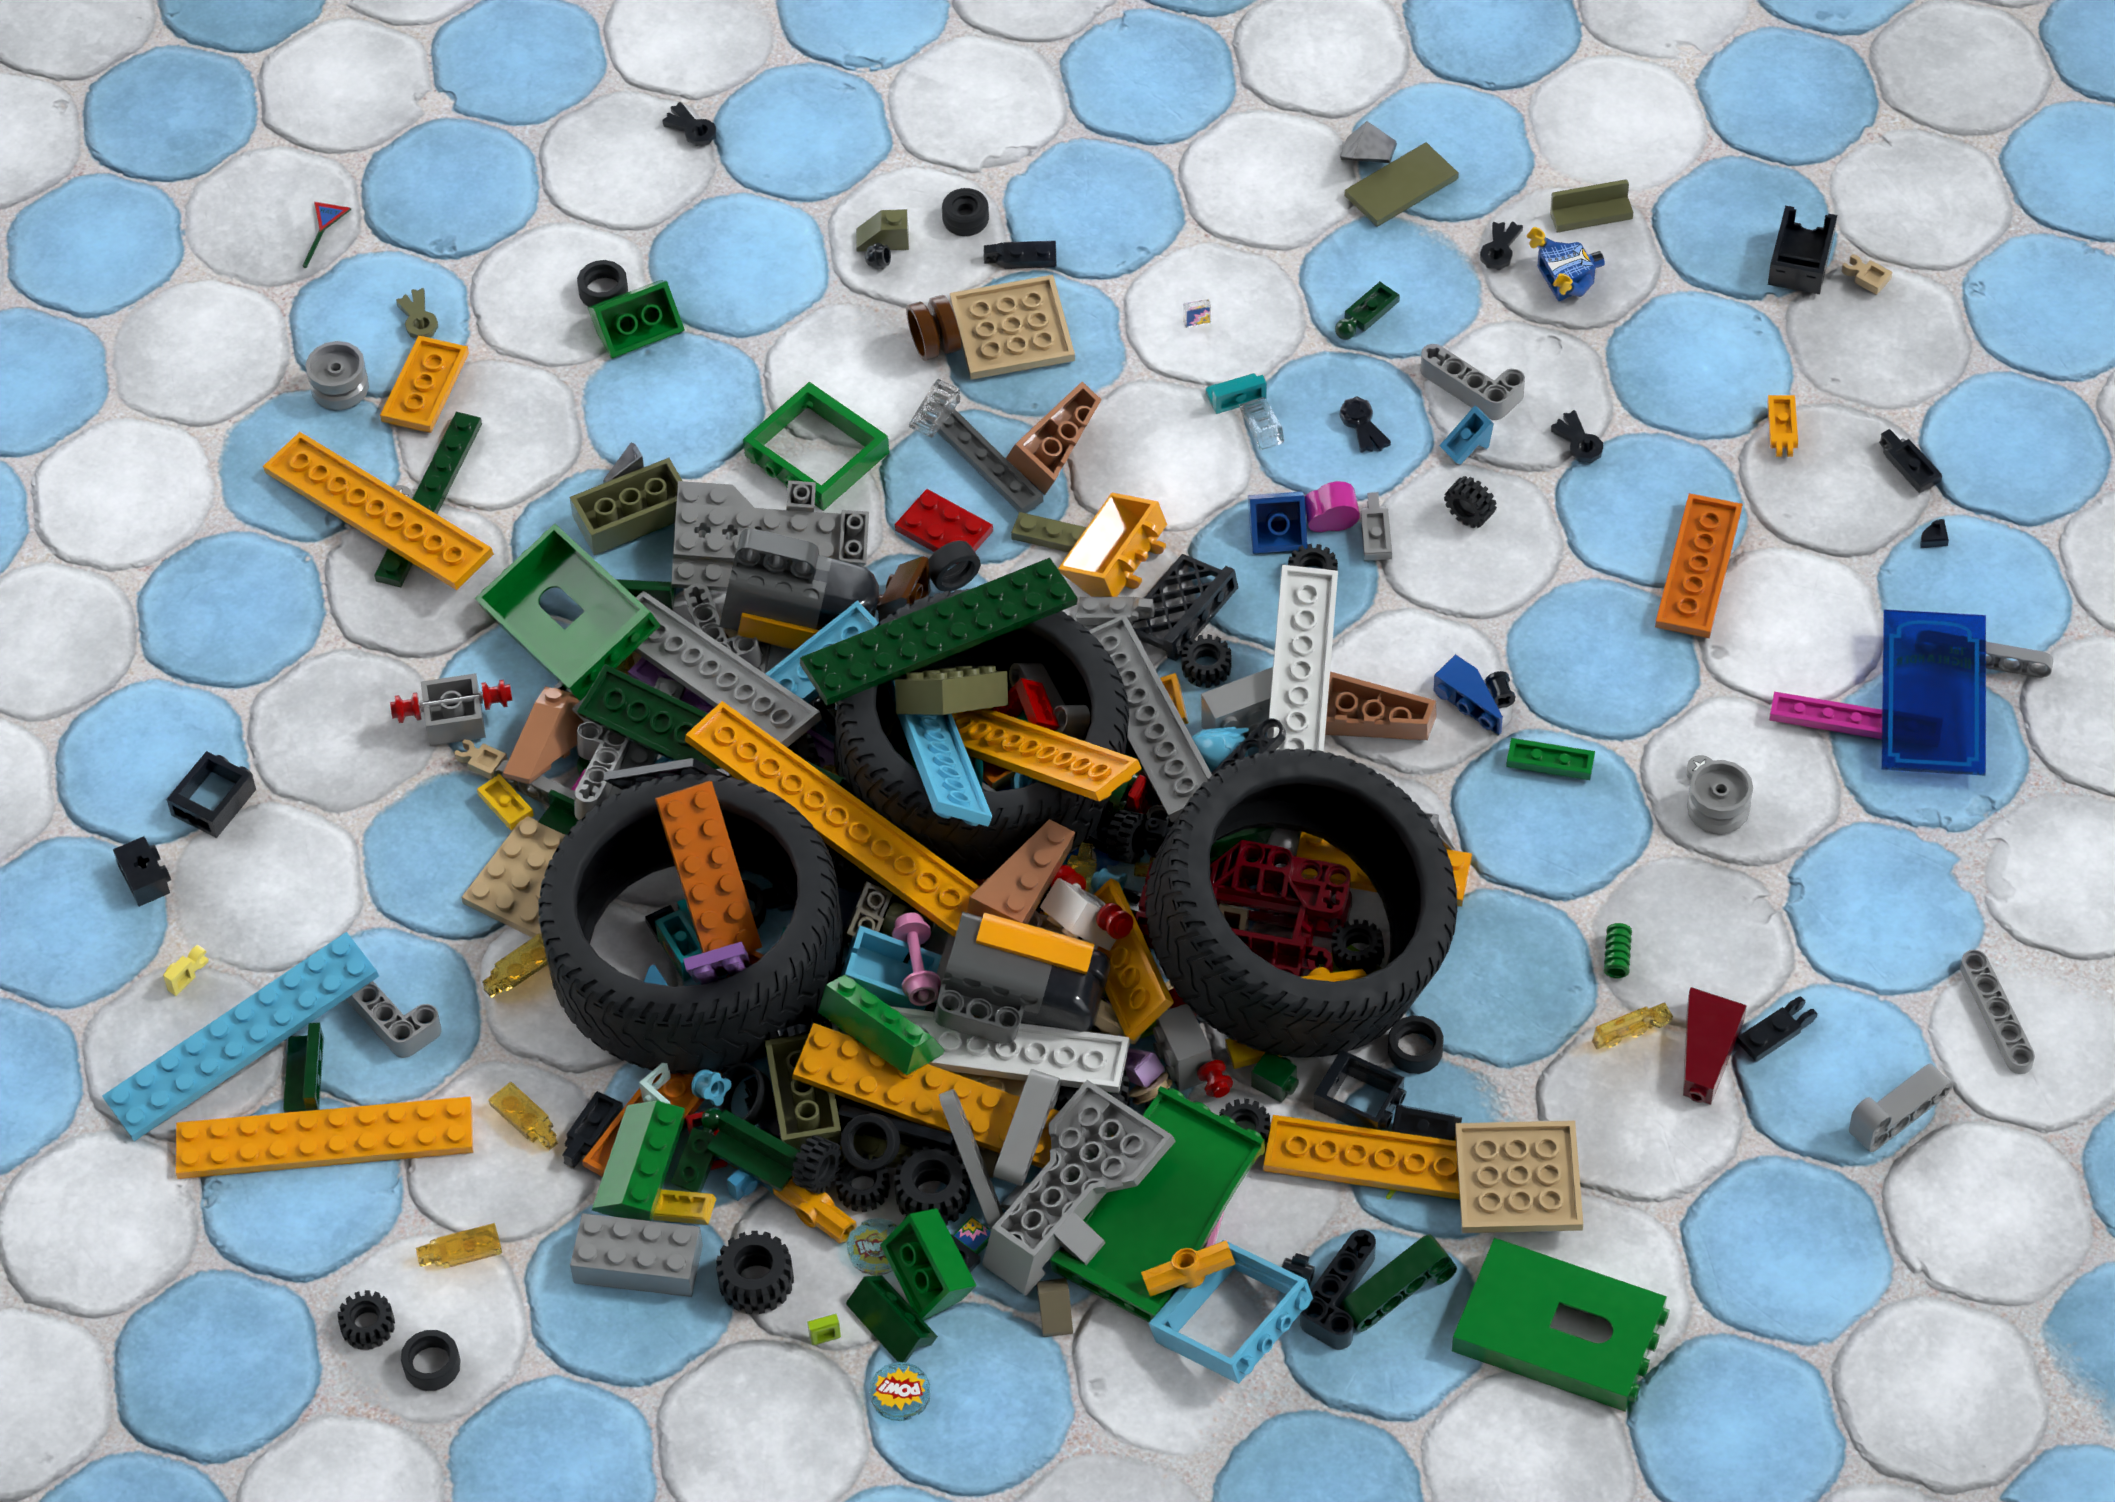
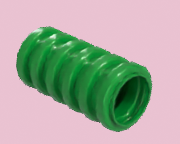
M1623 923L1610 924L1606 929L1603 971L1609 977L1623 978L1630 972L1632 928Z

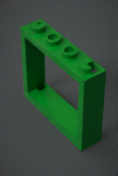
M811 382L802 387L743 439L744 454L750 459V463H756L770 477H776L783 482L787 488L788 481L816 482L815 506L823 511L890 453L888 435ZM806 408L811 409L864 446L858 454L822 485L764 446Z

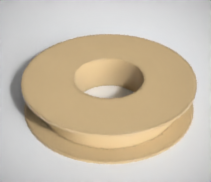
M1163 1072L1148 1087L1136 1085L1129 1093L1130 1097H1134L1133 1103L1142 1104L1154 1099L1158 1094L1160 1086L1168 1089L1172 1085V1080L1167 1079L1168 1073Z

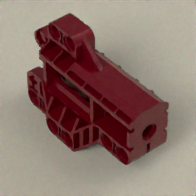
M1241 840L1210 865V881L1218 907L1220 903L1260 909L1259 911L1249 910L1248 920L1284 926L1285 928H1295L1292 939L1231 928L1252 952L1276 968L1300 977L1308 976L1311 971L1318 968L1319 964H1323L1321 967H1325L1330 973H1333L1331 953L1325 948L1312 946L1314 936L1332 939L1333 932L1337 933L1336 928L1339 925L1344 928V922L1349 920L1352 908L1351 874L1346 866L1293 856L1284 847ZM1250 858L1258 859L1256 862H1247ZM1151 863L1147 871L1145 886H1143L1138 905L1139 909L1136 912L1135 919L1148 947L1153 949L1151 944L1152 938L1149 937L1147 927L1148 917L1145 915V900H1147L1145 893L1147 881L1150 878L1148 875L1152 866ZM1279 863L1286 864V866L1282 868L1275 867V865ZM1308 868L1315 869L1318 873L1311 880L1303 878L1301 874ZM1336 873L1343 874L1346 877L1345 882L1340 885L1333 884L1329 879ZM1252 885H1257V889H1251L1249 887ZM1335 894L1336 904H1334L1331 900ZM1268 911H1272V912L1283 913L1284 916L1276 915V914H1271V913H1267V912H1268ZM1337 918L1338 925H1335L1334 929L1329 928L1332 919Z

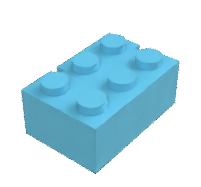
M859 926L850 942L844 962L845 965L842 968L840 977L843 975L848 976L889 1006L923 1011L927 1006L912 1004L902 989L903 980L913 973L911 959H909L907 964L903 963L909 952L908 943ZM920 948L924 970L937 974L942 955Z

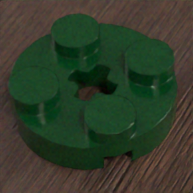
M1134 774L1131 780L1121 784L1111 792L1108 802L1113 804L1112 811L1106 810L1105 820L1109 822L1111 820L1115 821L1114 815L1119 810L1126 809L1128 794L1140 775Z

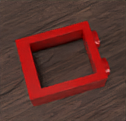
M1020 678L1008 691V705L991 709L1017 718L1024 710L1029 723L1053 731L1059 728L1044 686L1040 682Z

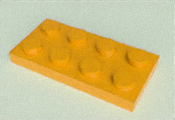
M418 335L380 414L381 422L432 433L469 355L468 346Z

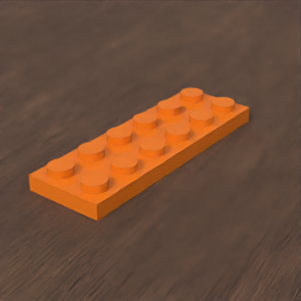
M1689 493L1660 602L1655 628L1710 638L1742 512V503Z
M712 781L655 798L702 953L742 942L746 952L762 948Z

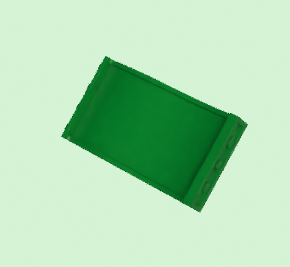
M1162 1086L1159 1087L1157 1096L1143 1116L1171 1134L1175 1139V1143L1138 1186L1107 1192L1083 1219L1105 1241V1244L1087 1265L1067 1253L1063 1247L1059 1251L1057 1250L1051 1258L1053 1272L1148 1323L1179 1290L1180 1286L1150 1297L1141 1272L1172 1261L1173 1255L1180 1249L1191 1248L1195 1251L1203 1249L1237 1188L1257 1158L1265 1152L1264 1139L1257 1131L1250 1128L1245 1130L1236 1125V1122L1226 1115L1218 1116L1211 1112L1205 1104L1201 1102L1193 1103L1187 1100L1178 1090L1173 1088L1168 1090Z

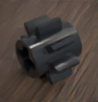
M1296 1253L1292 1259L1285 1258L1282 1268L1306 1279L1310 1287L1315 1272V1266L1308 1263L1310 1257Z

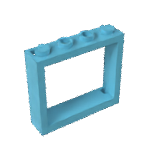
M1227 1242L1235 1265L1206 1275L1202 1284L1190 1289L1181 1286L1148 1324L1156 1343L1239 1384L1247 1374L1252 1372L1254 1366L1265 1353L1272 1349L1273 1344L1291 1327L1292 1322L1309 1306L1313 1297L1306 1279ZM1235 1269L1286 1294V1296L1238 1351L1229 1358L1179 1333V1331Z

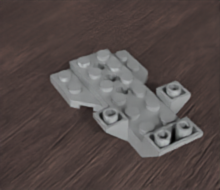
M678 481L671 588L687 589L693 584L700 583L706 585L709 590L727 591L740 534L743 530L749 528L809 541L818 547L819 555L864 566L867 561L869 512L842 510L841 514L814 512L816 482L788 481L786 510L754 508L737 488L731 484ZM700 530L706 531L705 538L699 537ZM727 532L733 533L732 540L726 539Z
M1089 1080L1085 1081L1049 1123L1052 1147L1050 1150V1161L1031 1183H1024L1023 1186L1017 1185L1001 1204V1207L1006 1212L991 1229L982 1265L1025 1296L1045 1275L1042 1267L1060 1246L1083 1264L1087 1265L1105 1244V1241L1083 1219L1107 1192L1138 1186L1175 1143V1139L1171 1134Z

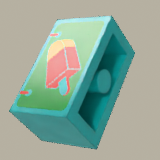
M679 909L656 920L655 925L658 941L685 982L692 977L686 971L683 959L701 954L702 951L696 932L682 910Z

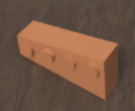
M1081 382L1014 445L1006 459L1046 495L1102 399L1084 382Z
M1330 671L1325 735L1428 740L1436 719V700Z
M1049 819L970 896L967 913L983 917L984 913L1027 924L1069 854L1075 832Z

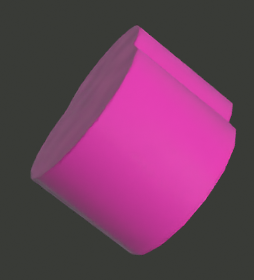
M1329 482L1318 490L1305 495L1308 527L1314 532L1346 530L1354 526L1360 518L1355 489L1347 482Z

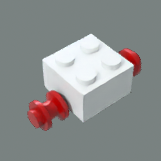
M1068 865L1060 867L1050 884L1051 890L1040 906L1049 915L1047 920L1060 928L1063 926L1062 932L1065 935L1076 939L1081 937L1083 941L1095 944V950L1100 946L1110 951L1117 939H1122L1130 933L1134 923L1133 917L1128 912L1123 911L1118 904H1106L1097 896L1086 892L1085 878L1076 873L1072 867Z

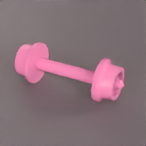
M906 913L896 919L895 928L892 932L893 938L908 943L913 973L903 980L902 989L912 1004L925 1006L937 1000L939 996L938 990L941 987L940 977L934 972L924 970L920 945L930 938L931 930L920 914Z

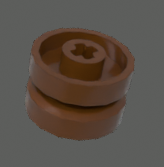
M945 295L930 298L928 306L920 301L907 305L908 326L914 345L923 361L937 358L940 348L946 354L961 349L958 324L953 309Z

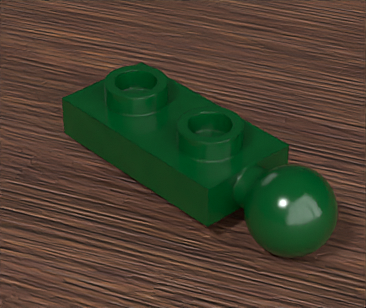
M1379 281L1345 310V319L1339 320L1335 326L1336 335L1343 340H1348L1355 335L1356 327L1365 332L1400 301V295Z
M709 1108L704 1111L701 1117L703 1130L692 1128L671 1183L692 1192H702L716 1157L707 1151V1146L715 1137L714 1132L719 1130V1117L723 1112L718 1108Z

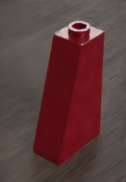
M1693 987L1690 988L1686 1015L1683 1096L1689 1097L1695 1102L1712 1104L1737 1037L1745 1021L1747 1005Z

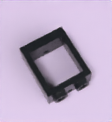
M206 751L166 800L171 816L217 838L256 791V786L250 770L230 763L221 755H214ZM211 772L235 783L214 811L190 800L191 796Z
M1342 1050L1336 1056L1314 1093V1110L1349 1126L1377 1130L1387 1129L1392 1121V1112L1397 1104L1402 1105L1406 1097L1407 1091L1404 1090V1077ZM1347 1075L1389 1093L1376 1117L1334 1099Z

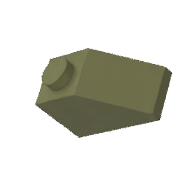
M907 209L881 210L856 228L857 252L867 251V248L875 243L888 245L890 250H909Z

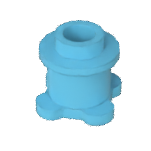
M1102 868L1100 872H1095L1093 875L1091 888L1094 889L1095 894L1112 878L1119 882L1123 890L1128 875L1122 873L1121 876L1108 873L1107 869Z
M706 1069L696 1073L691 1083L692 1092L696 1097L706 1100L710 1099L715 1106H720L723 1103L724 1095L731 1088V1081L729 1079H723L720 1073Z

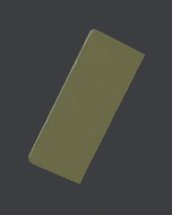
M1628 180L1553 192L1551 194L1550 215L1556 232L1633 219L1634 212L1628 198Z

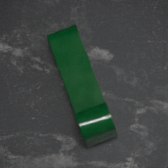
M1433 1235L1423 1236L1348 1295L1341 1302L1339 1308L1352 1317L1354 1328L1358 1332H1363L1376 1324L1431 1279L1437 1285L1450 1280L1456 1273L1457 1266Z

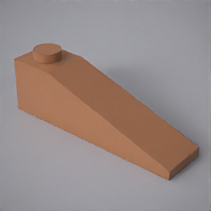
M545 686L533 705L505 767L503 778L530 784L551 769V764L558 758L562 757L564 759L570 755V750L577 745V729L581 724L585 723L572 710L580 701L571 692Z

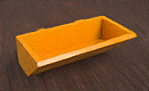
M1112 492L1058 567L1060 573L1091 597H1117L1124 586L1130 589L1138 588L1142 583V578L1133 575L1141 562L1146 561L1148 552L1161 554L1166 548V543L1157 540L1167 526L1159 502Z

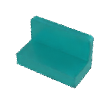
M1255 373L1208 386L1206 387V394L1215 413L1219 414L1266 400L1267 382L1263 375L1256 376Z

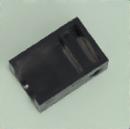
M1785 205L1770 263L1768 285L1820 295L1835 236L1838 215L1828 213V215H1825L1823 227L1810 230L1795 222L1797 209Z

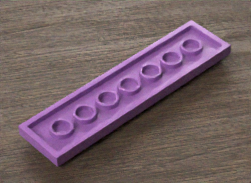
M742 942L683 959L686 971L696 983L700 982L701 985L719 980L718 976L729 974V976H733L751 965Z

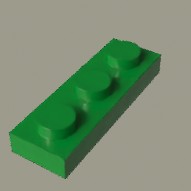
M1511 738L1506 767L1590 780L1595 751Z

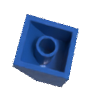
M1302 491L1248 495L1253 554L1298 550V547L1302 545L1307 549L1305 495Z

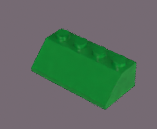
M843 975L826 984L818 1013L905 1075L944 1054L945 1050L934 1037L848 976Z
M658 1100L627 1105L592 1206V1211L619 1218L652 1220L684 1124L685 1108Z

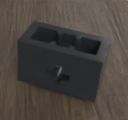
M145 836L113 849L117 865L138 907L170 894L167 882L171 881L170 874L165 865L159 866L157 861L161 860L157 848L154 844L149 846Z

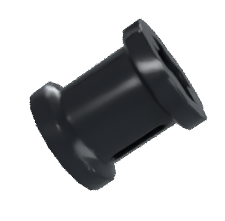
M1504 671L1491 673L1485 679V684L1490 689L1498 709L1509 707L1515 702L1516 698L1515 693L1509 687V674Z

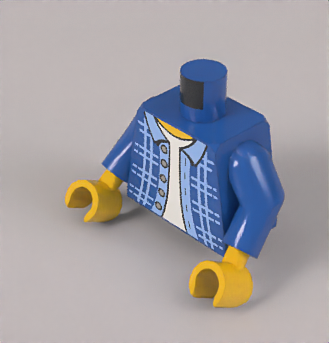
M1533 227L1526 235L1527 238L1531 239L1529 242L1530 247L1539 248L1537 267L1558 302L1572 295L1582 297L1594 284L1595 269L1605 265L1601 251L1587 254L1579 242H1554L1546 238L1544 232L1537 227Z

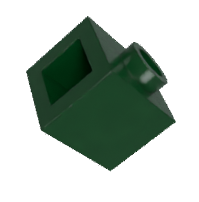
M1265 1052L1251 1071V1087L1281 1103L1288 1094L1292 1095L1295 1092L1299 1083V1079H1297V1066L1286 1057H1279Z

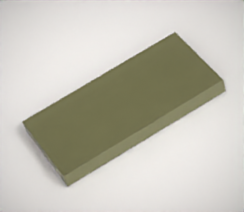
M1425 142L1345 189V197L1378 227L1459 178V172Z

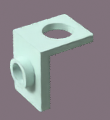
M661 1063L639 1082L644 1102L658 1100L671 1104L670 1101L657 1091L671 1078L667 1063ZM662 1073L660 1079L652 1084L656 1076Z

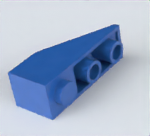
M1455 654L1434 675L1433 691L1440 699L1447 700L1456 706L1464 715H1469L1477 720L1483 728L1500 735L1502 733L1503 716L1477 668Z

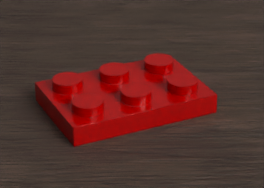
M926 489L895 523V531L933 552L950 542L959 540L966 541L976 551L993 532V524Z

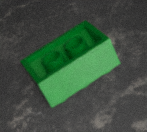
M666 280L653 282L588 307L596 333L611 358L685 331Z
M937 1208L909 1214L880 1244L908 1302L923 1321L962 1301L977 1286Z

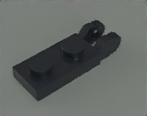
M1798 996L1790 1001L1785 1008H1780L1739 1035L1737 1043L1755 1062H1758L1800 1034L1802 1029L1816 1019L1818 1013L1814 1009H1810L1795 1020L1792 1016L1799 1012L1806 1003L1801 996Z

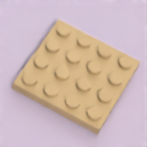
M1053 275L950 293V301L958 324L961 344L971 380L1075 361V352Z
M529 816L521 820L461 897L463 904L543 943L538 900L541 898V883L545 878L544 874L548 863L553 859L552 856L565 835L538 823L537 820Z
M1575 1121L1456 1123L1455 1134L1462 1233L1583 1231Z

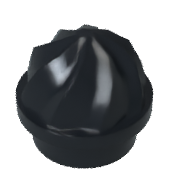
M875 243L869 246L864 256L866 263L876 269L889 266L891 252L888 245Z

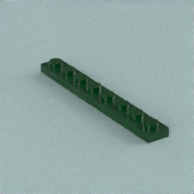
M456 411L412 500L438 514L482 426L481 417ZM387 548L374 574L376 582L401 588L413 563Z

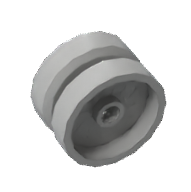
M342 341L328 342L315 348L309 354L306 361V371L312 397L319 405L333 410L348 409L360 403L367 395L369 382L363 354L356 346Z
M1714 760L1700 765L1692 775L1687 802L1688 814L1694 824L1704 831L1715 834L1730 833L1739 829L1747 821L1753 793L1750 775L1738 764L1726 760Z

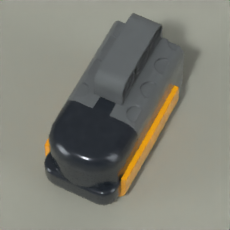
M745 529L739 537L719 627L738 631L737 636L753 639L756 637L759 642L796 650L857 600L875 617L879 600V585L874 574L868 568L856 563L819 555L818 547L812 542L757 529Z
M962 912L934 1010V1020L944 1028L1000 1044H1008L1015 1040L1020 1023L1090 1032L1096 1022L1101 999L1108 980L1111 966L1110 959L1105 953L1095 950V944L988 913H984L983 917Z

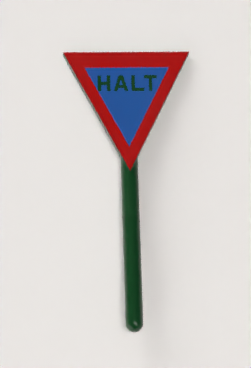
M314 202L319 231L302 265L303 268L308 267L325 229L351 210L350 207Z

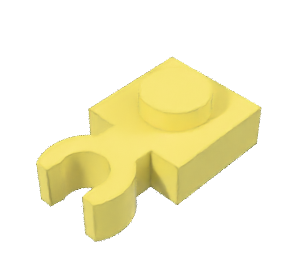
M196 945L189 952L187 958L182 956L176 963L169 965L163 977L167 990L177 996L196 977L195 971L203 968L208 963L209 959L204 956L206 950Z

